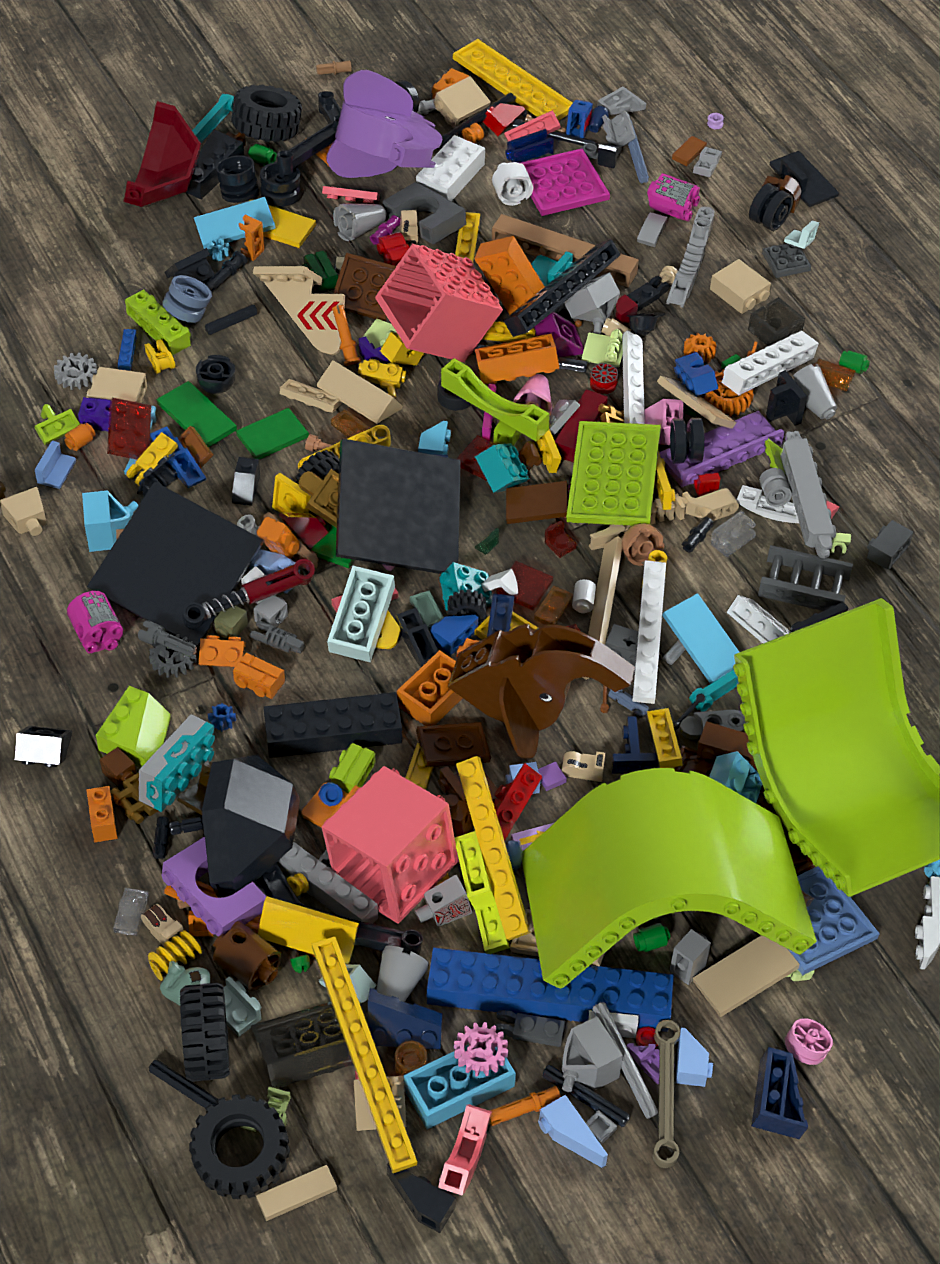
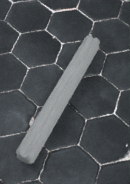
M604 1002L596 1004L593 1007V1011L623 1055L622 1071L645 1117L651 1118L655 1116L658 1110Z

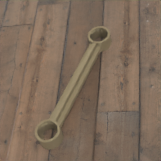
M671 1020L659 1022L654 1033V1040L660 1046L659 1135L652 1157L654 1162L662 1168L672 1167L679 1156V1147L674 1142V1046L678 1042L680 1028ZM662 1028H670L674 1031L675 1035L666 1041L659 1036L658 1032ZM661 1146H667L674 1151V1155L665 1161L658 1156L657 1151H659Z

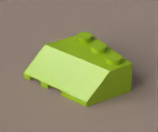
M129 686L96 734L98 750L108 754L118 747L136 766L142 767L164 744L171 715L149 693Z

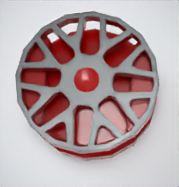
M600 363L592 368L590 374V387L592 390L601 394L613 392L617 387V369L607 363Z

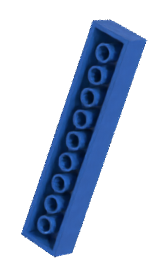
M433 948L427 986V1004L491 1012L505 1010L512 1011L515 1014L521 1013L544 1018L586 1022L589 1018V1011H593V1007L596 1004L604 1002L610 1013L637 1015V1028L652 1027L656 1029L659 1022L670 1020L673 975L590 965L564 988L560 989L543 981L539 959ZM662 1028L661 1031L668 1032L669 1028Z

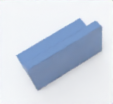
M51 441L35 468L37 483L60 489L76 463V458L61 454L60 443Z

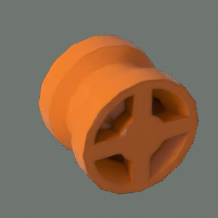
M473 123L470 125V128L467 127L462 130V137L467 141L475 143L476 140L479 141L484 138V132L479 124Z

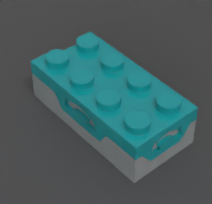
M191 714L139 769V801L160 812L168 805L173 804L180 791H184L189 781L199 775L203 763L212 760L214 751L211 746L215 740V736L212 735L214 733V725Z

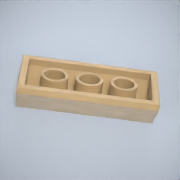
M332 360L317 383L318 388L340 399L341 402L376 424L400 411L403 407L394 397Z

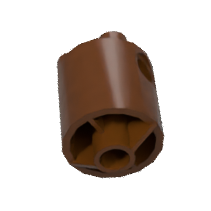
M241 921L235 922L225 935H220L213 944L216 948L213 956L214 962L248 990H258L262 986L273 982L279 972L277 968L282 957L281 952Z

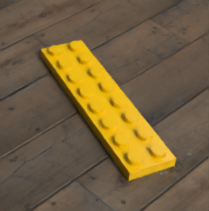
M479 39L453 53V60L503 94L513 93L516 96L515 102L538 117L553 110L559 121L568 115L569 108L573 104L571 101Z

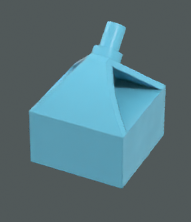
M108 490L82 493L84 523L89 552L111 550L117 540L116 529L125 528L133 512L138 508V504L133 501L128 506L123 507Z

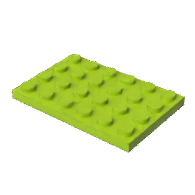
M579 422L566 516L567 522L629 526L639 523L650 524L661 425Z

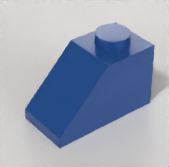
M476 615L444 617L440 622H436L430 630L436 647L451 656L458 650L460 645L464 644L466 638L469 639L474 635V631L478 627L479 617Z

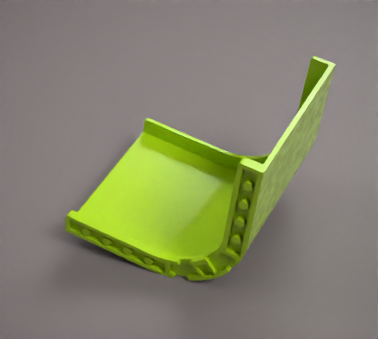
M880 598L734 654L735 664L733 669L738 677L737 691L742 700L740 709L745 717L743 726L749 739L747 748L749 753L753 755L759 777L765 789L764 797L769 804H772L780 821L787 830L791 842L800 847L802 853L807 855L813 864L823 871L826 878H830L838 890H842L848 897H851L940 860V765L931 754L928 756L925 754L921 747L924 742L916 726L911 727L906 715L910 713L903 684L893 606Z
M674 768L645 769L621 775L620 780L608 785L603 783L581 798L522 852V864L543 981L560 989L564 988L631 930L651 919L675 912L706 911L726 916L796 954H802L817 942L779 816L714 779L694 771L684 773L675 772Z

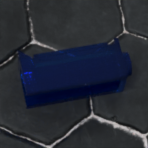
M543 129L508 141L507 150L505 151L508 161L521 163L547 153L553 155L554 139L552 137L547 139V130Z

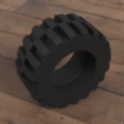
M260 84L259 86H245L239 89L234 96L231 121L234 127L247 137H253L256 140L260 139L266 142L286 141L298 133L302 105L295 95H292L289 91H284L282 88Z
M220 983L185 985L180 989V1013L186 1078L190 1081L224 1079L230 1074L223 985Z
M240 1094L232 1095V1100L228 1101L225 1100V1097L218 1099V1105L215 1107L211 1104L205 1108V1116L199 1115L195 1121L197 1127L192 1128L190 1133L192 1142L189 1143L191 1160L200 1179L205 1182L210 1190L215 1189L218 1195L226 1197L229 1194L232 1196V1199H241V1195H247V1198L255 1197L254 1192L261 1190L263 1193L269 1190L268 1184L271 1182L276 1184L280 1179V1171L284 1172L286 1169V1158H289L290 1149L285 1125L275 1108H270L268 1102L263 1099L256 1101L252 1095H246L245 1099H241ZM241 1126L252 1127L258 1130L263 1137L264 1146L259 1156L253 1162L242 1167H230L220 1162L216 1154V1147L226 1132Z

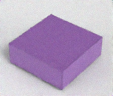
M556 762L538 769L539 774L542 776L540 782L546 791L566 783V777Z

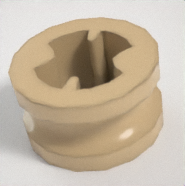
M665 266L660 273L662 282L672 285L678 272L677 269L673 266Z

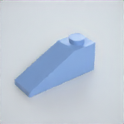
M260 549L248 569L252 570L256 566L265 575L294 565L295 562L283 554ZM288 589L283 592L287 594L291 589Z
M566 1095L540 1109L538 1124L545 1134L548 1133L555 1142L601 1168L606 1166L608 1154Z

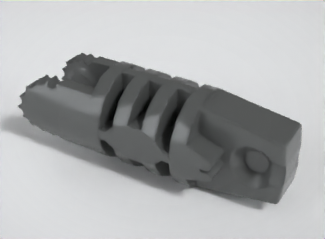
M260 620L257 621L256 626L266 631V635L252 631L249 636L288 653L293 651L301 654L305 648L304 642L297 639V635Z

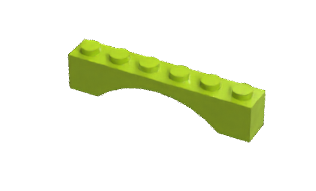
M455 358L441 369L442 387L537 442L549 430L550 413L534 404H518L499 396L489 389L474 374L470 367Z

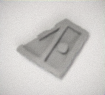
M621 87L597 101V106L605 107L609 112L608 115L646 109V103L625 87Z
M559 400L549 416V429L552 435H555L579 408L580 405L575 400Z

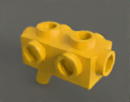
M369 359V361L364 360L363 363L360 362L358 374H361V378L370 383L379 384L381 388H387L388 394L394 398L397 397L395 388H400L401 382L405 383L407 371H404L403 367L396 363L383 364L378 360Z

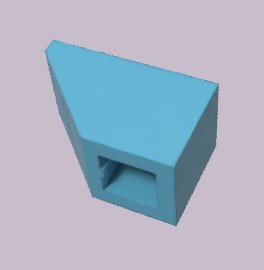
M442 421L421 433L418 447L419 453L448 455V445L446 442H450L451 430L447 429L448 421Z

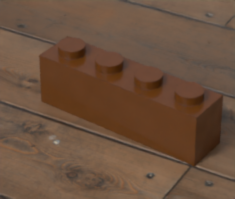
M706 721L698 744V756L708 760H716L717 756L738 751L757 771L753 755L749 753L747 748L749 739L745 732Z

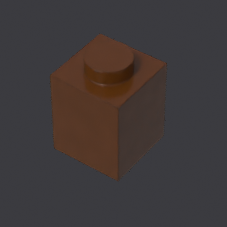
M118 747L100 759L102 773L118 788L123 786V781L136 774L135 763Z

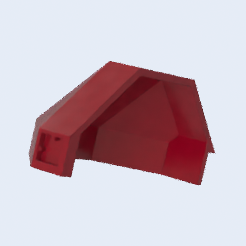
M157 101L140 170L135 183L127 181L123 202L140 207H148L187 191L199 157L201 143L175 106Z

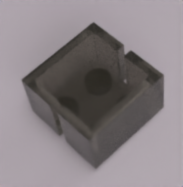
M778 297L766 304V308L762 306L750 314L748 331L766 346H771L779 340L803 331L805 318Z

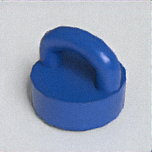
M329 782L320 788L318 796L325 805L335 806L342 800L343 792L337 784Z

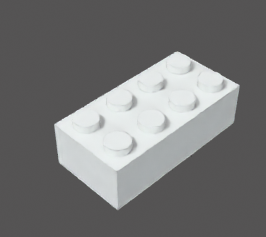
M454 135L431 159V161L436 163V167L423 168L417 174L416 182L452 201L485 165V148Z

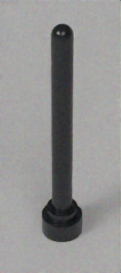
M516 118L513 129L526 122H523V119ZM555 131L545 135V137L581 146L587 143L597 146L595 141Z

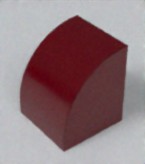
M625 294L621 296L616 303L615 320L623 325L630 323L629 317L626 316L636 315L638 304Z

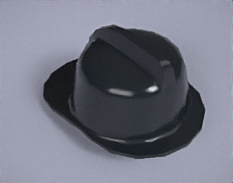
M645 312L626 317H629L630 328L635 334L646 336L651 331H654L658 317L665 315V312Z

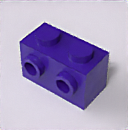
M83 397L78 413L80 424L88 423L94 430L120 432L125 416L123 401Z

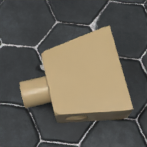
M37 487L0 500L3 516L18 533L22 534L29 531L32 536H37L42 532L41 526L46 524V518Z

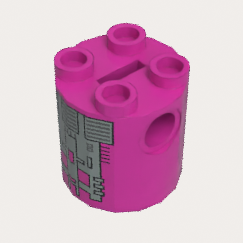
M662 173L658 180L651 182L648 188L649 206L654 210L689 222L692 217L693 207H697L700 201V196H698L700 187Z
M89 591L77 596L70 602L67 607V615L87 653L99 652L104 649L110 651L118 646V641L123 635V628L104 593Z

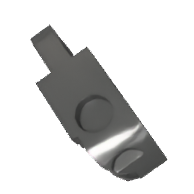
M739 710L694 712V716L685 718L680 725V733L683 737L689 740H700L706 721L745 732L743 726L745 717Z

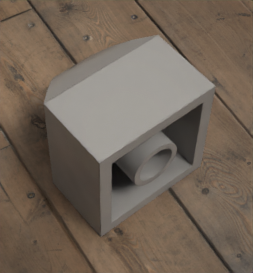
M607 273L590 280L568 298L564 304L571 318L592 321L594 333L601 334L604 321L611 315L619 298L620 291L611 274Z
M597 1016L572 1028L569 1033L562 1061V1072L564 1073L562 1089L566 1092L572 1091L575 1081L595 1091L613 1082L620 1076L623 1055Z

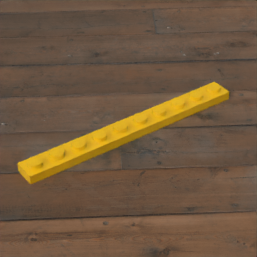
M336 937L312 943L315 958L392 1173L416 1166L415 1154Z

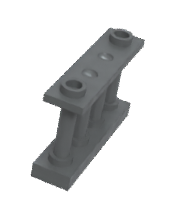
M770 545L767 562H771L772 567L769 578L762 577L758 596L825 611L830 606L838 605L845 601L846 595H841L840 589L843 579H850L853 564L829 558L824 559L816 555ZM781 565L793 567L790 583L777 580ZM801 569L814 572L810 587L798 585ZM822 574L835 577L831 592L819 590Z

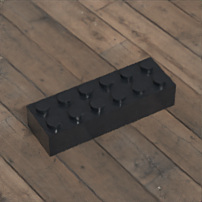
M396 692L263 706L269 758L347 750L352 743L362 748L402 743V724Z

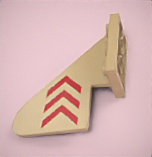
M305 266L254 267L253 274L266 284L312 345L324 354L336 355L339 353L341 339L332 308L337 306L338 313L340 314L338 305H344L345 308V295L311 294L314 285L322 284V277Z

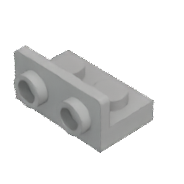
M626 111L617 115L612 120L606 115L602 116L604 121L602 126L607 132L606 139L609 144L623 147L636 138L630 116Z

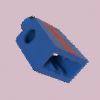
M581 100L573 102L568 111L567 135L585 138L591 121L592 103Z

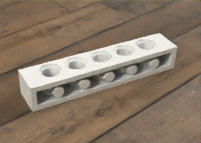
M803 331L792 334L771 346H767L746 358L740 359L736 363L728 365L723 372L722 383L736 394L741 395L777 377L779 372L789 371L813 359L819 343Z

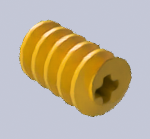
M182 930L179 933V937H172V943L166 941L164 948L159 946L156 948V953L150 952L148 954L150 967L156 977L163 981L162 972L168 973L170 961H180L186 965V956H189L192 960L195 959L193 951L196 950L199 954H202L201 947L191 934Z

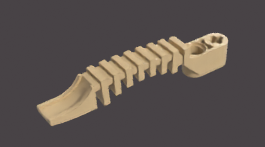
M727 488L697 498L691 497L688 492H684L682 497L675 494V501H672L671 510H663L660 499L654 500L650 524H655V517H657L659 522L664 521V514L669 521L673 520L674 512L680 520L685 519L684 515L688 514L698 518L708 517L715 521L735 513L739 508V503ZM610 525L605 530L590 534V549L604 548L606 543L617 536L622 538L621 532L625 533L631 526Z

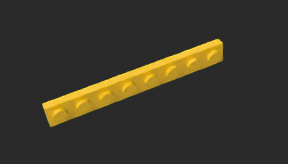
M475 756L457 763L456 766L506 939L510 941L529 934L531 931L481 759Z

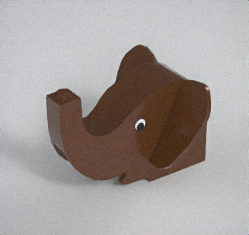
M523 624L508 632L498 630L459 652L447 687L487 716L504 722L517 755L520 758L527 759L533 758L537 752L539 731L548 728L558 719L573 679L580 677L592 678L612 691L617 692L631 685L635 666L606 645L576 629L560 625H544L534 631L530 628L529 624Z

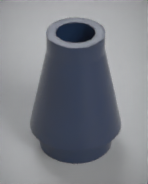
M597 106L592 110L589 125L591 132L597 133L604 123L602 116L606 115L609 118V112L605 107Z

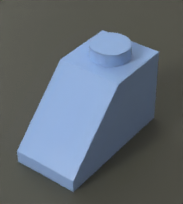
M681 1028L678 1039L675 1083L705 1087L707 1078L712 1077L713 1063H708L709 1053L686 1028Z

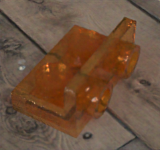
M818 359L817 363H814V367L818 364L821 368L827 385L844 391L848 390L855 376V370L822 359Z

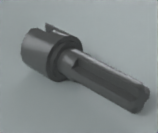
M149 620L143 622V626L148 628L147 632L142 629L138 632L139 640L156 647L161 644L188 657L196 654V645L166 633L163 626Z

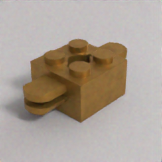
M331 469L323 480L313 472L307 471L303 473L299 480V487L312 496L306 508L337 528L339 474Z

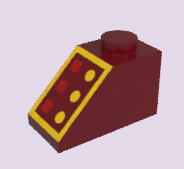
M281 512L279 514L285 524L309 549L329 533L324 528L326 523L318 515L315 517L310 513Z

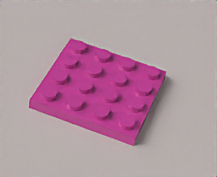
M583 149L521 163L525 166L532 181L533 192L530 197L541 216L610 199V193Z

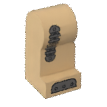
M416 210L401 211L400 232L408 245H418Z
M574 751L566 752L563 757L562 772L567 777L602 782L605 753L596 752V755H590Z

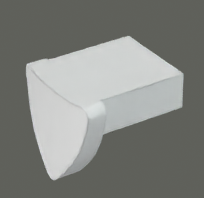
M512 569L491 575L481 584L485 592L502 587L511 595L518 593L517 581Z

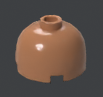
M635 524L625 531L622 537V550L628 561L633 565L642 566L641 562L647 561L652 551H663L664 538L650 524Z

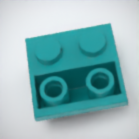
M511 443L493 445L475 456L493 493L505 491L506 488L514 487L530 479L526 466L521 463L518 457L519 453Z

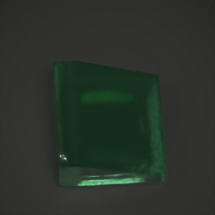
M496 528L475 545V549L485 555L488 554L499 544V529Z

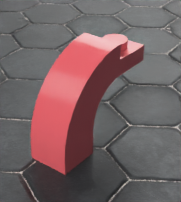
M470 1104L466 1105L456 1143L449 1159L444 1164L438 1188L459 1195H463L466 1192L485 1143L492 1111Z

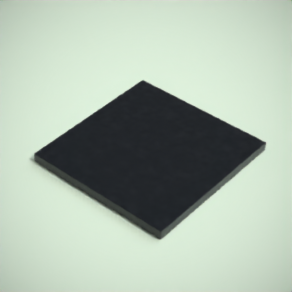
M342 438L340 441L336 557L438 574L445 572L453 562L458 563L460 460Z
M154 482L87 585V588L91 591L104 593L109 601L144 620H149L163 626L166 632L174 636L179 634L180 639L187 637L188 642L192 641L199 648L200 639L205 638L219 613H216V616L212 615L199 628L192 629L187 627L183 621L185 606L192 602L209 603L214 598L219 599L223 595H230L260 550L264 540ZM191 612L188 614V616L191 619H197L200 617V615L197 612Z

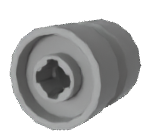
M770 468L761 474L759 482L766 502L774 507L788 503L792 497V492L784 471L779 468Z

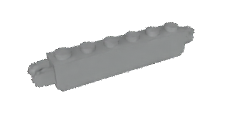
M798 431L787 432L780 457L792 492V499L804 542L809 547H815L817 555L825 559L829 557V549L833 545L832 540L836 536V528L831 523V511L827 509L826 494L822 492V480L817 475V463L812 458L813 449L809 446L807 438L802 439Z

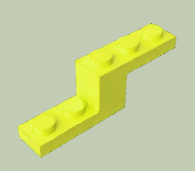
M476 832L455 837L467 897L476 911L486 954H492L510 948L501 923Z

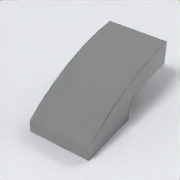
M705 147L700 153L693 173L711 177L722 155V151Z
M650 212L641 228L637 242L655 247L660 234L662 235L668 217Z

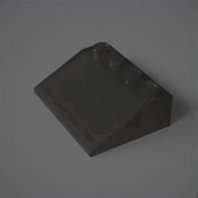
M332 1002L251 1025L267 1078L273 1088H283L295 1082L309 1080L321 1074L332 1073L344 1067L354 1066Z

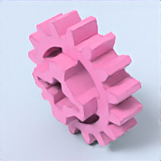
M486 1022L483 1023L482 1027H478V1024L474 1023L473 1029L465 1026L464 1034L458 1033V1041H454V1057L458 1059V1066L466 1065V1073L475 1070V1076H478L480 1071H483L485 1076H488L490 1069L495 1073L498 1072V1065L504 1066L505 1058L508 1057V1049H506L508 1041L503 1040L504 1033H496L495 1025L488 1029ZM468 1042L469 1047H467V1051L465 1052L464 1048ZM495 1047H497L498 1051L494 1056L493 1052L495 1051Z

